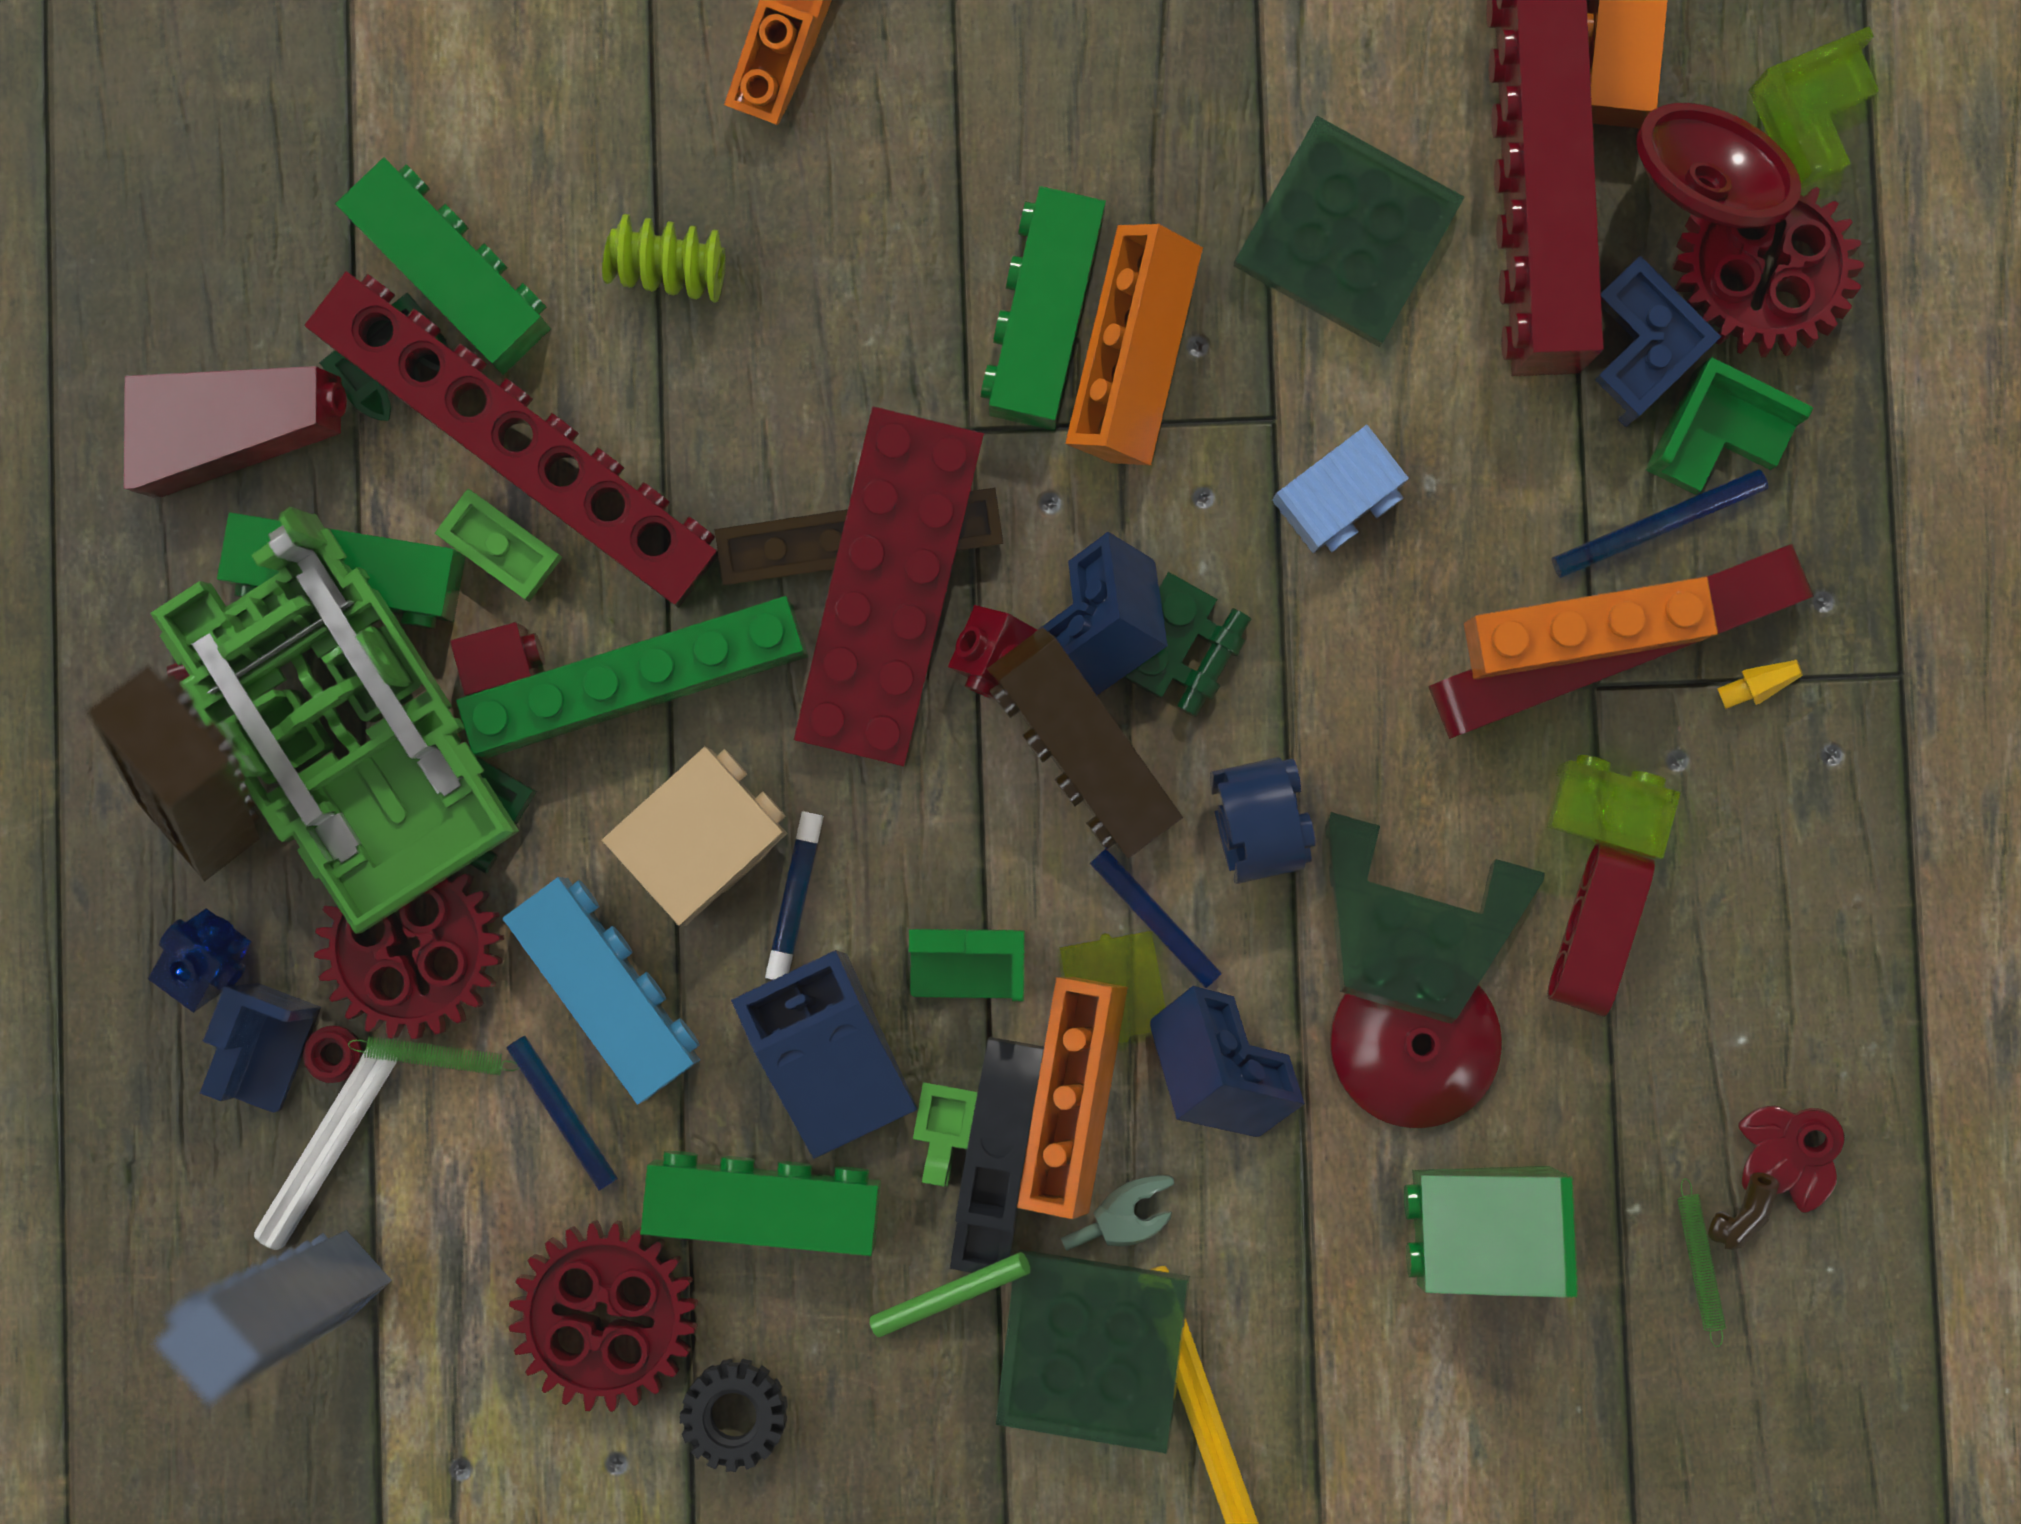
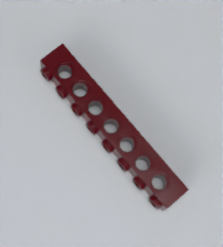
M345 271L304 324L309 331L677 608L683 604L718 557L717 550L710 546L715 539V535L689 516L681 524L664 510L670 502L646 483L642 482L636 490L619 477L625 468L597 447L592 455L576 445L573 441L579 433L555 414L551 413L546 420H543L527 408L533 398L510 380L505 378L501 385L498 386L481 372L487 364L465 346L459 343L455 350L452 351L436 339L441 329L413 308L409 315L405 316L389 304L395 297V294L375 278L366 274L360 282ZM381 320L392 322L394 330L391 340L380 347L369 346L367 332L371 325ZM425 355L437 356L440 361L438 374L427 382L416 381L413 377L415 362ZM472 389L484 391L486 394V405L483 411L473 417L462 416L458 409L461 396ZM515 424H526L532 428L533 432L530 445L519 452L507 450L504 445L506 431ZM561 458H571L578 463V477L568 486L559 487L553 485L549 477L551 466ZM607 492L619 493L625 500L624 512L618 519L613 521H602L595 514L597 499ZM653 526L664 527L671 534V544L668 550L658 556H649L643 553L640 547L642 534Z

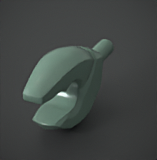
M1157 1175L1139 1178L1115 1189L1093 1212L1096 1223L1061 1238L1065 1250L1068 1251L1102 1235L1107 1246L1120 1247L1142 1243L1155 1236L1170 1221L1172 1211H1164L1147 1219H1140L1135 1215L1134 1207L1140 1199L1150 1198L1154 1193L1174 1185L1173 1177L1170 1175Z

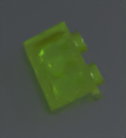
M1579 754L1576 761L1568 760L1559 764L1556 776L1561 777L1547 828L1653 859H1663L1681 792L1665 788L1666 779L1652 773L1634 770L1631 777L1610 772V762L1593 756Z

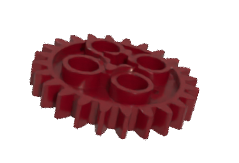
M1813 188L1805 197L1800 195L1791 213L1780 221L1784 224V231L1771 261L1770 271L1773 274L1763 288L1760 310H1753L1751 308V301L1765 268V260L1762 258L1772 244L1776 223L1754 228L1760 239L1749 240L1742 237L1735 227L1716 224L1690 215L1685 224L1689 232L1682 233L1676 243V247L1684 253L1678 255L1673 263L1674 270L1687 274L1679 279L1675 290L1676 292H1692L1693 295L1688 299L1687 303L1695 311L1701 309L1704 313L1702 318L1710 326L1715 324L1720 328L1718 334L1721 337L1715 342L1718 345L1732 335L1737 337V353L1739 354L1745 351L1750 342H1757L1758 351L1762 358L1767 357L1774 343H1778L1783 354L1788 356L1795 349L1797 339L1809 349L1819 338L1818 331L1826 336L1830 335L1838 325L1835 318L1843 319L1852 308V305L1846 299H1853L1860 290L1861 285L1851 278L1858 276L1864 268V262L1849 257L1854 255L1861 246V240L1843 238V235L1853 222L1851 219L1834 222L1831 216L1839 204L1837 201L1830 202L1822 208L1816 204L1820 188ZM1796 240L1807 243L1812 248L1814 255H1801L1793 248L1792 241ZM1729 275L1739 279L1743 284L1744 291L1737 292L1726 288L1720 277ZM1783 291L1792 294L1797 299L1799 307L1789 308L1782 305L1777 299L1776 292Z
M465 873L454 881L451 879V875L401 907L399 913L402 924L395 913L382 920L385 927L384 936L376 945H371L367 942L363 933H354L338 906H323L322 910L334 922L332 927L316 928L315 933L330 941L329 947L314 952V957L330 960L332 967L318 977L320 981L337 980L339 987L331 994L329 999L331 1002L345 999L351 1001L345 1014L348 1020L355 1019L365 1012L367 1013L365 1031H376L386 1021L387 1038H398L406 1024L411 1039L423 1038L425 1022L428 1023L435 1035L446 1032L445 1015L457 1024L467 1020L462 1007L463 1003L475 1008L482 1007L484 1002L475 989L478 986L495 987L497 982L485 973L486 966L503 964L504 959L489 953V945L503 941L504 935L488 933L487 925L494 922L500 915L499 912H482L479 908L489 896L487 891H479L472 894L467 892L472 884L473 875ZM427 893L436 899L439 906L437 918L428 926L418 920L415 912L417 901ZM407 937H418L420 947L415 948L412 951V955H402L399 946L407 942ZM444 947L454 951L458 958L457 971L449 979L441 977L434 965L436 954ZM390 967L397 969L404 979L403 991L395 999L387 996L381 987L382 975ZM417 968L429 985L430 990L426 995L420 990V978Z
M595 1220L589 1224L587 1238L584 1239L580 1231L575 1226H572L565 1231L567 1247L552 1237L544 1243L550 1259L534 1254L527 1260L537 1275L522 1274L515 1281L528 1294L527 1296L516 1297L509 1302V1307L524 1313V1318H520L508 1326L509 1331L525 1333L526 1340L514 1350L515 1355L532 1353L535 1360L525 1371L526 1375L530 1376L543 1370L548 1376L544 1381L541 1391L546 1393L557 1384H560L564 1387L562 1404L567 1405L577 1393L584 1395L585 1411L589 1412L595 1406L599 1396H604L606 1406L610 1412L615 1411L619 1406L622 1393L625 1394L633 1406L638 1405L642 1400L641 1385L643 1384L650 1392L656 1395L663 1387L657 1372L659 1371L666 1376L674 1378L680 1369L670 1356L687 1357L692 1349L679 1336L692 1334L698 1327L697 1323L683 1318V1313L695 1309L698 1305L697 1299L681 1297V1291L693 1279L691 1276L675 1278L672 1271L680 1263L681 1257L678 1255L663 1261L659 1255L663 1250L665 1240L660 1239L651 1247H646L643 1245L645 1235H640L641 1227L630 1238H625L623 1223L617 1220L613 1223L609 1234L604 1235L599 1221ZM579 1268L585 1270L591 1276L593 1281L591 1295L578 1296L569 1289L567 1274L570 1269ZM628 1277L643 1279L650 1288L649 1302L639 1305L631 1303L623 1292L624 1280ZM603 1302L607 1304V1313L612 1316H647L654 1320V1326L647 1327L637 1322L618 1318L614 1319L604 1328L600 1326L601 1320L597 1315L558 1314L554 1311V1305L563 1304L566 1307L579 1311L592 1312ZM571 1326L581 1332L584 1338V1349L582 1352L570 1353L561 1347L558 1341V1332L561 1327ZM630 1335L638 1340L642 1350L641 1358L632 1362L621 1359L617 1355L614 1346L617 1336Z

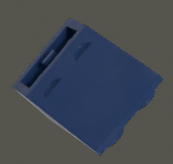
M837 950L832 951L731 1000L756 1057L813 1159L918 1110L846 953Z

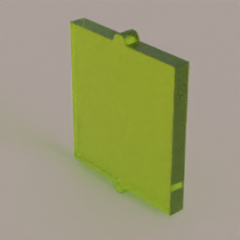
M1152 931L1113 938L1109 934L1104 933L1100 936V940L1059 947L1065 977H1076L1128 987L1119 1036L1120 1042H1127L1129 1036L1151 1032L1150 1020L1166 1007Z

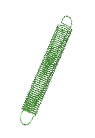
M369 1036L368 1042L365 1040H352L366 1042L365 1052L355 1051L363 1052L364 1058L366 1054L367 1058H369L370 1054V1059L372 1054L373 1059L376 1054V1060L378 1054L379 1060L381 1059V1054L382 1060L385 1054V1061L387 1055L388 1061L390 1055L391 1061L394 1055V1062L395 1060L397 1062L402 1060L404 1063L405 1060V1063H407L408 1060V1063H410L411 1060V1064H413L414 1060V1064L417 1061L418 1065L420 1061V1065H422L423 1061L424 1066L426 1061L427 1066L429 1061L430 1067L432 1061V1067L433 1065L435 1067L437 1065L438 1068L439 1066L441 1068L446 1066V1069H448L449 1066V1069H451L452 1066V1069H454L455 1066L456 1070L458 1066L459 1071L461 1066L462 1071L464 1066L465 1071L467 1066V1072L468 1070L470 1072L475 1070L477 1073L478 1070V1073L480 1071L483 1073L484 1071L485 1074L487 1071V1074H489L490 1071L491 1075L493 1071V1075L496 1074V1076L497 1074L500 1076L504 1062L515 1063L504 1060L501 1064L502 1054H500L498 1065V1053L495 1065V1053L492 1065L493 1052L490 1065V1052L487 1065V1052L483 1065L484 1051L482 1060V1051H480L479 1060V1051H477L475 1060L476 1050H474L472 1060L473 1050H471L469 1060V1049L466 1060L467 1049L464 1055V1048L462 1055L461 1048L459 1055L458 1048L455 1055L454 1047L452 1055L453 1047H451L449 1055L450 1047H448L446 1055L447 1046H445L443 1055L444 1046H442L441 1050L440 1045L438 1050L437 1045L435 1050V1044L433 1045V1050L432 1044L430 1045V1050L429 1044L426 1050L425 1043L423 1050L422 1043L420 1050V1042L418 1049L417 1042L415 1049V1042H413L411 1049V1041L410 1044L409 1041H407V1044L404 1041L403 1044V1040H401L400 1044V1040H398L397 1044L396 1039L394 1044L393 1039L391 1044L390 1038L388 1044V1038L386 1043L385 1038L382 1043L381 1037L379 1043L378 1037L376 1043V1036L374 1043L373 1036L372 1038Z
M1684 1178V1179L1682 1180V1182H1681V1193H1682V1196H1683L1682 1183H1683L1684 1180H1688L1687 1178ZM1690 1183L1691 1195L1677 1199L1679 1201V1212L1682 1218L1681 1221H1683L1682 1226L1686 1238L1685 1241H1687L1686 1246L1692 1248L1688 1249V1255L1691 1261L1690 1266L1696 1268L1692 1269V1275L1695 1281L1694 1284H1696L1695 1289L1699 1301L1698 1304H1700L1699 1309L1701 1310L1700 1315L1703 1321V1329L1710 1331L1712 1343L1711 1331L1721 1330V1345L1723 1341L1722 1330L1727 1327L1725 1326L1724 1315H1722L1721 1298L1718 1295L1719 1292H1717L1719 1289H1717V1278L1715 1277V1272H1713L1715 1269H1712L1714 1266H1712L1711 1249H1708L1710 1246H1707L1709 1241L1707 1240L1708 1237H1706L1708 1236L1706 1234L1707 1229H1704L1706 1226H1703L1705 1223L1702 1220L1704 1219L1702 1217L1703 1212L1701 1211L1702 1206H1698L1701 1205V1203H1698L1700 1202L1698 1200L1700 1197H1698L1699 1194L1692 1195ZM1720 1304V1305H1716V1306L1705 1307V1306H1709V1305ZM1724 1324V1325H1721V1326L1709 1327V1326H1713V1325ZM1718 1327H1721V1329H1715V1330H1711V1329H1710V1330H1706V1329H1705V1328H1718Z

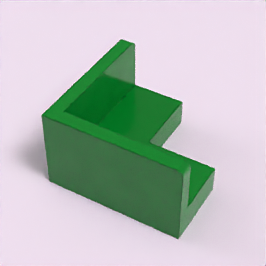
M1711 357L1694 370L1645 470L1694 495L1702 491L1723 447L1772 470L1777 467L1796 426L1809 419L1813 407Z
M909 929V952H911L910 993L913 997L1012 998V1001L1024 1002V930Z

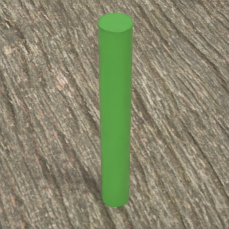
M1022 1252L1005 1258L870 1316L871 1329L878 1338L1030 1274L1029 1262Z

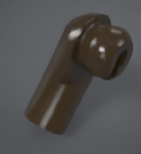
M1753 1173L1750 1176L1742 1207L1737 1216L1734 1218L1723 1211L1716 1213L1709 1227V1238L1714 1242L1725 1244V1249L1734 1250L1742 1248L1769 1221L1779 1188L1778 1180L1766 1173Z

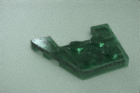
M1331 812L1326 820L1325 831L1326 839H1329L1331 864L1329 865L1330 886L1333 887L1336 914L1334 929L1340 992L1452 1024L1461 1013L1544 881L1545 873L1495 859L1490 865L1480 913L1369 882L1368 875L1380 826Z

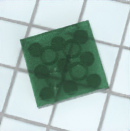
M1317 115L1237 255L1233 266L1380 347L1465 197Z
M1020 1249L1017 1253L1022 1252L1026 1256L1030 1265V1274L1016 1279L1012 1283L996 1425L1167 1454L1170 1447L1190 1276Z

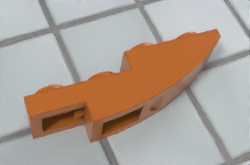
M759 0L724 105L779 125L809 60L832 0Z

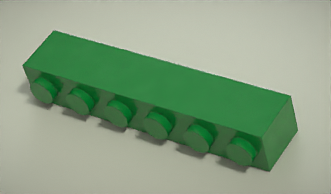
M783 596L456 699L471 751L476 756L490 758L809 656L793 605L787 596Z

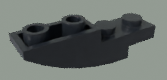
M989 1037L956 1212L955 1222L957 1224L950 1269L973 1273L1008 1258L1012 1254L1019 1210L1017 1203L1044 1046Z

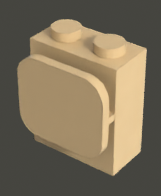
M706 746L703 747L602 839L605 845L678 926H687L718 896L728 891L770 852L771 848L788 834L779 825L786 815L764 791L756 798L741 783L747 772L726 749L716 755L711 749Z

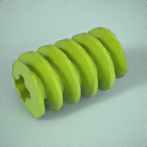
M624 213L617 228H612L607 237L602 262V278L605 284H609L619 274L621 284L624 287L631 288L635 286L641 276L644 289L651 292L655 291L663 280L665 291L668 295L673 296L680 292L685 283L687 295L691 299H699L707 287L711 301L716 303L721 295L724 281L725 248L721 246L719 230L713 229L706 243L702 244L699 243L697 227L694 225H690L684 239L679 240L677 239L674 222L668 221L661 236H657L654 232L652 218L646 217L639 232H634L630 214Z

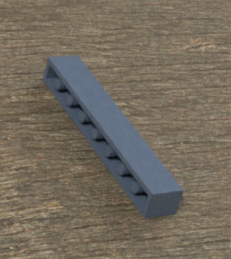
M347 1230L331 1238L322 1233L312 1242L307 1240L295 1250L292 1247L289 1248L278 1258L274 1255L260 1266L257 1263L254 1264L242 1275L236 1272L222 1284L217 1281L202 1293L198 1290L195 1291L166 1316L165 1319L172 1328L154 1344L210 1405L349 1321L392 1280Z

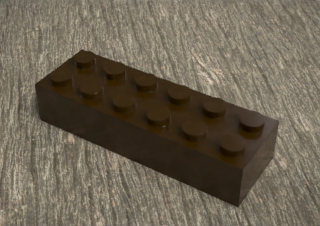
M147 665L85 712L131 797L205 882L259 840L254 825L259 816L253 809L255 807L254 802L248 796L251 792L244 783L246 780L245 776L239 769L241 763L233 754L236 752L233 744L213 721L205 727L200 724L201 717L193 707L196 704L194 699L173 674L162 680L154 669Z

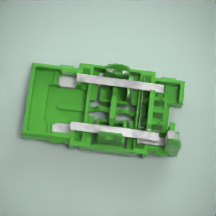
M289 507L280 513L279 520L283 526L270 533L271 541L251 555L257 565L279 571L278 574L227 607L211 583L199 581L150 614L162 631L160 638L176 663L180 666L183 664L190 675L180 683L194 699L196 704L193 706L205 725L213 721L235 747L236 752L233 754L241 763L239 769L246 778L244 783L250 790L251 797L281 842L296 840L300 847L297 852L315 880L321 879L354 933L358 934L363 933L518 833L519 830L486 778L481 776L484 769L466 742L461 743L462 741L457 734L465 729L461 719L453 717L449 710L452 707L451 703L379 591L371 589L367 583L370 577L365 569L357 567L352 571L350 566L345 564L343 560L348 557L330 529L323 526L315 513L310 514ZM382 620L386 627L376 628L371 625ZM312 648L318 658H322L324 663L327 664L329 671L338 684L323 691L313 678L310 667L302 654ZM290 661L295 666L301 683L313 697L309 701H306L299 690H273L287 680L280 668ZM347 700H349L362 721L377 722L382 719L365 730L371 740L362 746L345 728L335 709ZM323 715L329 722L335 736L350 752V754L340 760L332 752L326 755L334 749V743L319 721V718ZM257 776H261L266 784H280V786L267 793Z

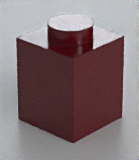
M517 622L450 640L465 696L539 674L538 667L545 665L543 649L537 634H528L527 628Z

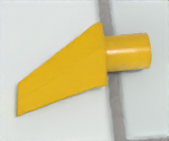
M1797 660L1750 668L1742 671L1744 678L1721 686L1717 690L1725 709L1753 699L1755 705H1758L1802 677L1803 672Z

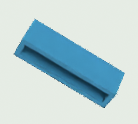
M557 877L502 919L638 1105L700 1061V1058L694 1052V1049L700 1046L699 1041L681 1018L675 1022L670 1019L660 1005L666 1000V996L651 975L645 972L639 976L627 960V957L633 952L620 932L614 926L606 930L593 913V911L599 908V904L589 889L580 880L572 884L568 878Z

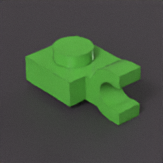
M923 1082L913 1135L914 1140L930 1142L922 1183L943 1187L949 1186L954 1147L963 1149L968 1147L978 1092Z

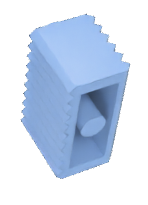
M1365 425L1304 473L1279 490L1273 498V502L1312 553H1315L1324 545L1331 552H1334L1359 532L1353 525L1355 521L1369 511L1377 519L1400 502L1404 497L1398 489L1409 478L1370 427Z

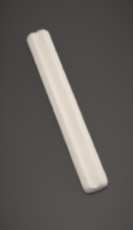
M363 1053L255 1230L254 1237L261 1244L273 1250L281 1249L286 1245L397 1063L396 1060L395 1062L393 1061L394 1055L392 1061L391 1055L389 1061L388 1055L385 1061V1054L383 1060L382 1054L381 1059L379 1060L378 1054L376 1060V1054L374 1059L373 1054L370 1059V1054L369 1058H367V1054L364 1058Z

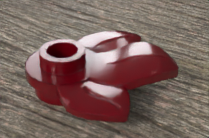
M1773 1105L1752 1111L1738 1123V1127L1743 1135L1756 1145L1746 1160L1742 1172L1741 1184L1745 1190H1747L1750 1176L1753 1173H1766L1778 1180L1779 1188L1777 1194L1789 1190L1795 1205L1803 1213L1812 1211L1825 1202L1837 1183V1174L1833 1160L1842 1151L1845 1139L1842 1126L1833 1114L1819 1108H1808L1795 1114ZM1813 1130L1821 1131L1826 1135L1825 1141L1817 1147L1808 1146L1804 1143L1806 1134Z

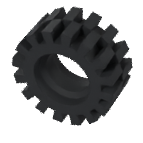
M727 1359L715 1367L711 1365L696 1378L682 1402L684 1406L680 1412V1424H684V1431L682 1432L684 1442L690 1441L694 1447L691 1453L697 1459L701 1455L709 1460L706 1466L716 1469L718 1465L726 1466V1472H736L738 1467L745 1466L746 1470L756 1466L760 1459L763 1458L765 1460L772 1453L786 1426L788 1417L786 1416V1409L788 1404L786 1396L781 1394V1383L777 1378L773 1380L768 1375L770 1370L763 1365L760 1368L752 1366L751 1360L742 1359L738 1363L733 1362V1359ZM728 1393H738L746 1396L753 1403L756 1410V1422L749 1432L741 1436H730L724 1434L716 1427L713 1421L712 1410L715 1401L721 1396Z

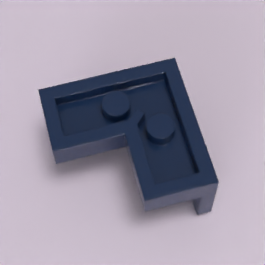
M1640 255L1601 293V307L1635 341L1594 380L1625 410L1617 420L1624 427H1627L1655 402L1721 336Z
M1110 532L1105 533L1068 561L1073 604L1042 626L1057 639L1096 696L1168 646L1155 561Z
M260 983L224 986L203 1042L213 1045L217 1049L200 1094L218 1101L236 1098L273 1113L280 1111L286 1100L303 1056L305 1044L312 1033L321 1007Z
M1192 986L1150 1020L1151 1032L1177 1120L1259 1137L1305 1104L1290 1056L1249 1045L1234 996Z

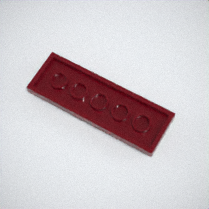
M872 406L793 740L904 767L984 433Z

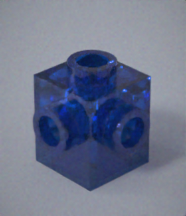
M206 908L186 922L182 919L176 920L166 930L159 941V947L163 949V952L148 980L194 1013L222 993L224 986L235 985L246 969L241 960L252 941L234 929L229 921L215 915Z

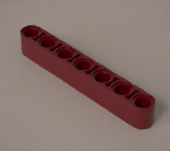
M1793 544L1707 577L1718 634L1814 597ZM1694 643L1475 680L1473 679L1472 669L1428 687L1447 735L1451 739Z

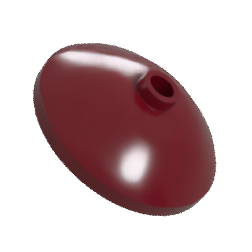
M1671 103L1660 106L1650 112L1638 131L1637 150L1646 173L1658 189L1672 202L1695 217L1728 227H1762L1785 219L1800 198L1801 181L1799 174L1785 151L1763 131L1731 113L1702 104Z
M1397 958L1369 969L1355 980L1344 993L1336 1008L1331 1024V1059L1336 1075L1344 1090L1367 1113L1379 1120L1399 1127H1435L1464 1115L1488 1091L1497 1073L1501 1058L1502 1036L1500 1024L1494 1006L1487 994L1474 979L1462 970L1432 958ZM1420 1033L1427 1034L1431 1040V1048L1424 1055H1417L1412 1049V1040Z

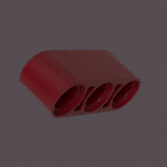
M1599 841L1594 845L1588 857L1548 986V999L1602 1017L1608 1014L1617 995L1652 883L1655 869V861L1653 859Z

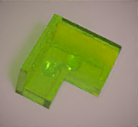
M1870 26L1767 68L1748 90L1768 136L1785 151L1796 167L1801 187L1840 172L1851 164L1830 115L1869 100L1879 92L1861 51L1874 38Z

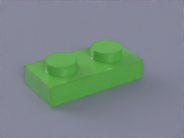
M467 488L434 533L528 602L531 601L562 559L561 555L469 488Z

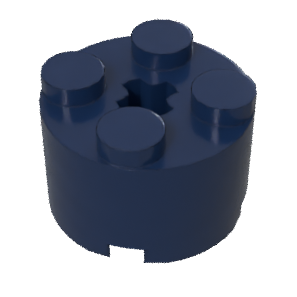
M1280 757L1210 772L1211 794L1220 793L1223 804L1218 805V810L1214 812L1229 871L1235 870L1233 879L1235 884L1303 870L1306 863L1312 862L1310 847L1316 846L1315 834L1309 813H1298L1296 793L1301 792V782L1298 768L1293 758L1282 761Z

